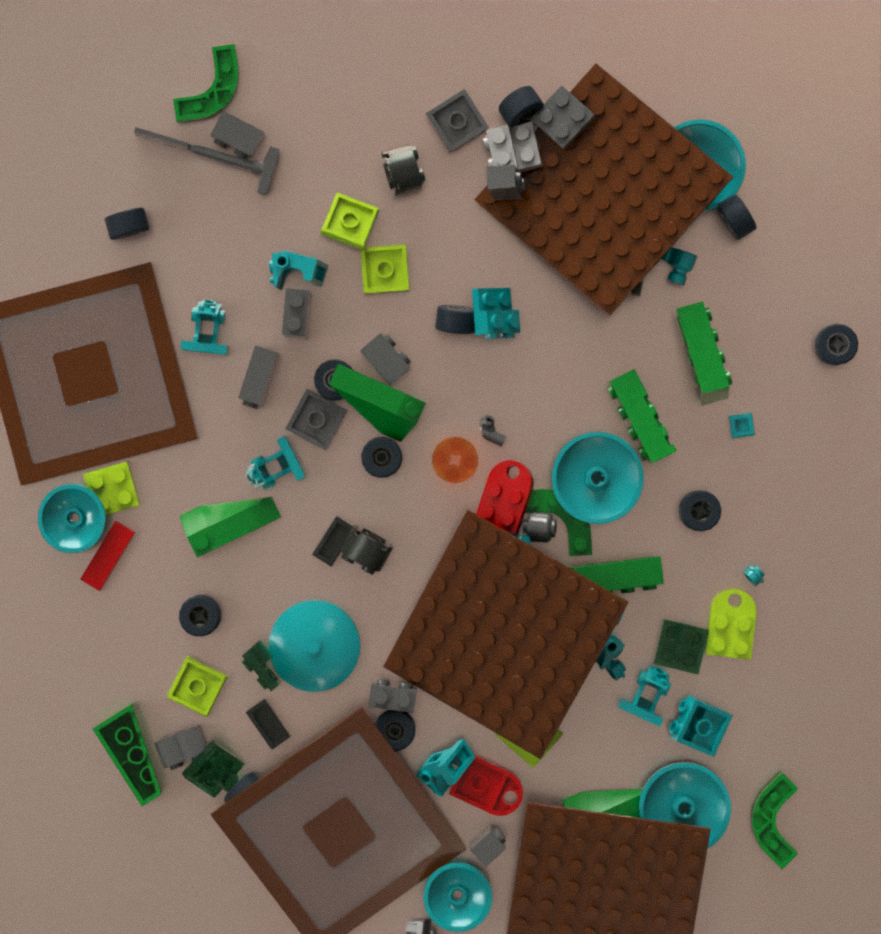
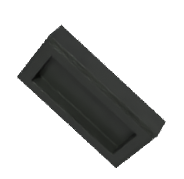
M336 516L312 555L332 567L353 526Z
M265 699L246 711V714L271 750L291 737Z

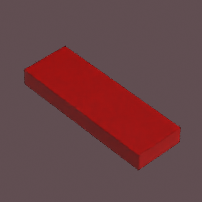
M115 521L80 580L101 591L136 532Z

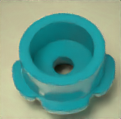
M756 565L754 567L748 566V569L744 572L746 578L754 586H757L760 582L764 583L762 579L764 573Z
M612 659L610 661L612 663L611 666H606L605 668L608 674L617 681L619 678L625 677L624 672L626 668L620 660L614 661Z

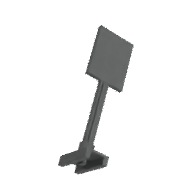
M137 127L134 130L135 136L182 150H190L203 157L251 170V173L260 175L257 192L265 195L267 193L279 152L278 148L270 146L264 162L258 160L251 161L200 145H190L187 142Z

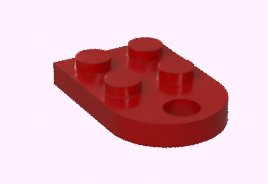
M513 460L497 464L488 476L476 514L503 530L518 534L534 486L530 470L524 464ZM517 466L519 475L517 478L511 479L509 470Z
M475 755L476 758L459 780L453 784L449 795L492 815L504 816L514 812L519 807L523 798V788L518 777L512 772ZM506 792H515L517 800L514 803L505 802L504 794Z

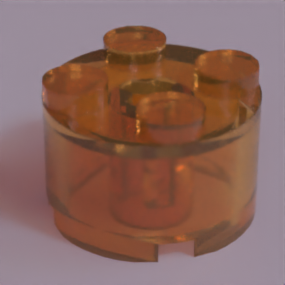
M460 437L447 438L441 441L433 452V468L436 474L447 482H464L477 469V451L466 439ZM451 454L461 456L459 460L461 464L459 466L455 464L451 466L449 464Z

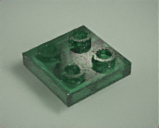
M664 619L653 664L699 674L709 630Z
M261 640L242 655L244 658L242 663L250 672L255 671L259 676L257 679L258 683L265 690L269 688L272 691L281 683L279 678L266 664L273 655Z
M212 740L182 772V775L185 779L215 798L222 789L228 792L238 782L239 777L237 773L245 764L240 758Z

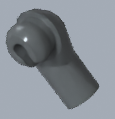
M485 415L479 423L482 437L502 447L506 436L496 432L493 417Z

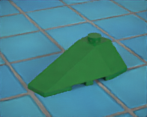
M341 364L337 365L329 383L379 433L399 442L417 424L426 404Z
M272 497L203 505L180 515L186 536L197 558L281 518Z
M643 788L582 791L564 798L562 801L564 806L568 808L639 818L638 805Z

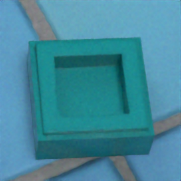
M752 413L728 416L731 438L755 435Z

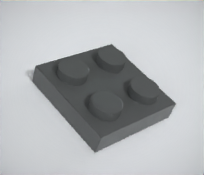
M561 86L530 119L558 146L565 150L596 117L568 90Z
M465 89L426 113L450 153L489 129V126Z
M306 389L285 429L327 450L347 410Z

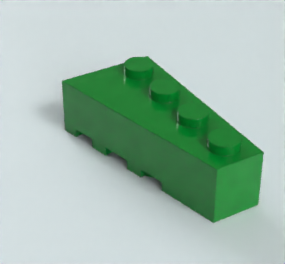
M702 301L677 308L676 317L684 345L688 346L686 350L691 366H694V381L696 387L701 388V405L728 399L729 385L732 384V379L729 371L725 372L723 363H726L723 351L717 348L716 342H719L716 329H712L709 322L712 321L709 307L705 308Z
M635 369L609 381L610 386L607 387L609 394L613 400L617 398L620 407L617 408L623 420H628L631 427L627 428L633 441L637 439L641 447L637 450L642 460L654 463L676 452L674 444L670 445L668 441V432L663 424L658 421V413L652 402H649V396Z
M661 556L569 567L612 593L613 590H621V593L635 592L636 587H643V591L657 589L656 585L664 584Z
M132 704L92 729L141 806L146 805L162 794Z

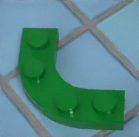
M235 44L212 47L215 79L206 92L196 96L173 99L177 123L211 117L224 109L231 101L239 81V67Z
M533 490L525 513L547 512L557 515L566 525L569 556L592 555L590 523L580 521L569 515L558 503L553 490Z
M780 772L758 796L752 811V828L762 850L783 870L798 853L778 832L776 817L781 806L798 788Z

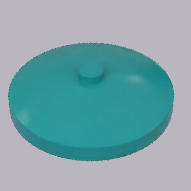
M703 119L683 122L674 128L733 176V179L703 212L717 209L720 203L735 195L743 183L746 172V159L743 148L737 137L728 128L717 122Z
M590 432L574 438L561 449L553 464L551 481L558 503L569 515L586 523L604 524L623 517L635 506L643 489L644 474L637 453L626 441L613 434Z
M309 600L291 606L277 619L269 638V655L278 675L289 685L308 692L326 691L341 684L354 670L360 654V637L351 617L340 607L321 600Z
M691 762L672 763L656 771L645 783L639 798V818L711 828L708 848L718 842L728 827L731 816L730 797L723 782L708 768Z

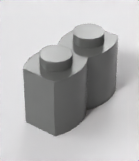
M199 725L154 743L164 769L170 767L171 770L182 767L184 766L183 761L190 758L192 762L205 757L204 753L208 751Z

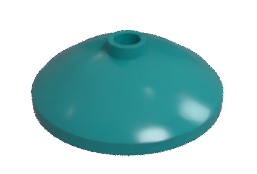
M77 484L62 485L50 491L41 502L38 510V526L43 538L50 546L62 552L78 553L91 548L99 541L106 526V512L100 498L89 488ZM73 514H77L79 516V520L77 522L73 521Z
M461 862L449 863L438 868L429 877L424 888V906L431 920L439 927L453 932L468 931L477 927L487 917L492 905L491 886L486 876L476 867ZM455 891H460L462 896L455 898L453 894Z

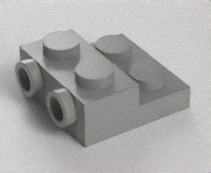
M532 121L514 127L504 125L486 130L487 137H484L483 140L486 150L491 151L492 158L488 159L489 166L515 165L518 172L543 167Z

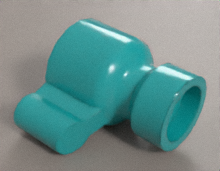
M671 247L661 258L674 268L669 273L667 280L684 286L687 280L686 273L693 270L697 255Z

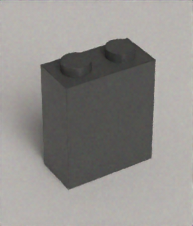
M286 288L282 335L284 337L308 339L312 293L309 290Z
M255 345L238 397L243 400L242 405L257 409L258 405L264 406L279 360V353Z

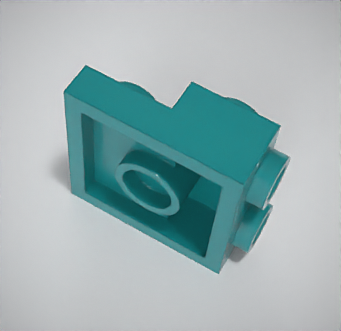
M510 288L472 289L475 335H485V339H496L501 334V339L515 338V333H521L519 310H512Z
M688 695L687 699H683L679 704L678 710L680 714L677 721H672L669 726V732L671 733L669 737L714 757L733 715Z

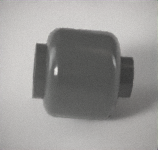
M532 512L528 519L523 521V533H527L532 542L547 543L552 537L555 538L557 520L553 519L550 513Z

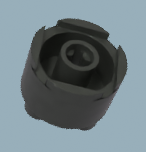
M407 144L381 152L382 158L386 157L387 163L383 164L390 189H396L393 192L394 196L421 189L425 181V175L422 168L418 169L416 160L419 159L415 146L410 147Z
M353 525L340 549L343 553L341 558L352 564L354 561L362 565L361 569L373 575L375 571L380 572L394 548L393 545L390 544L387 547L385 545L386 540L365 528H363L362 532L358 531V526Z

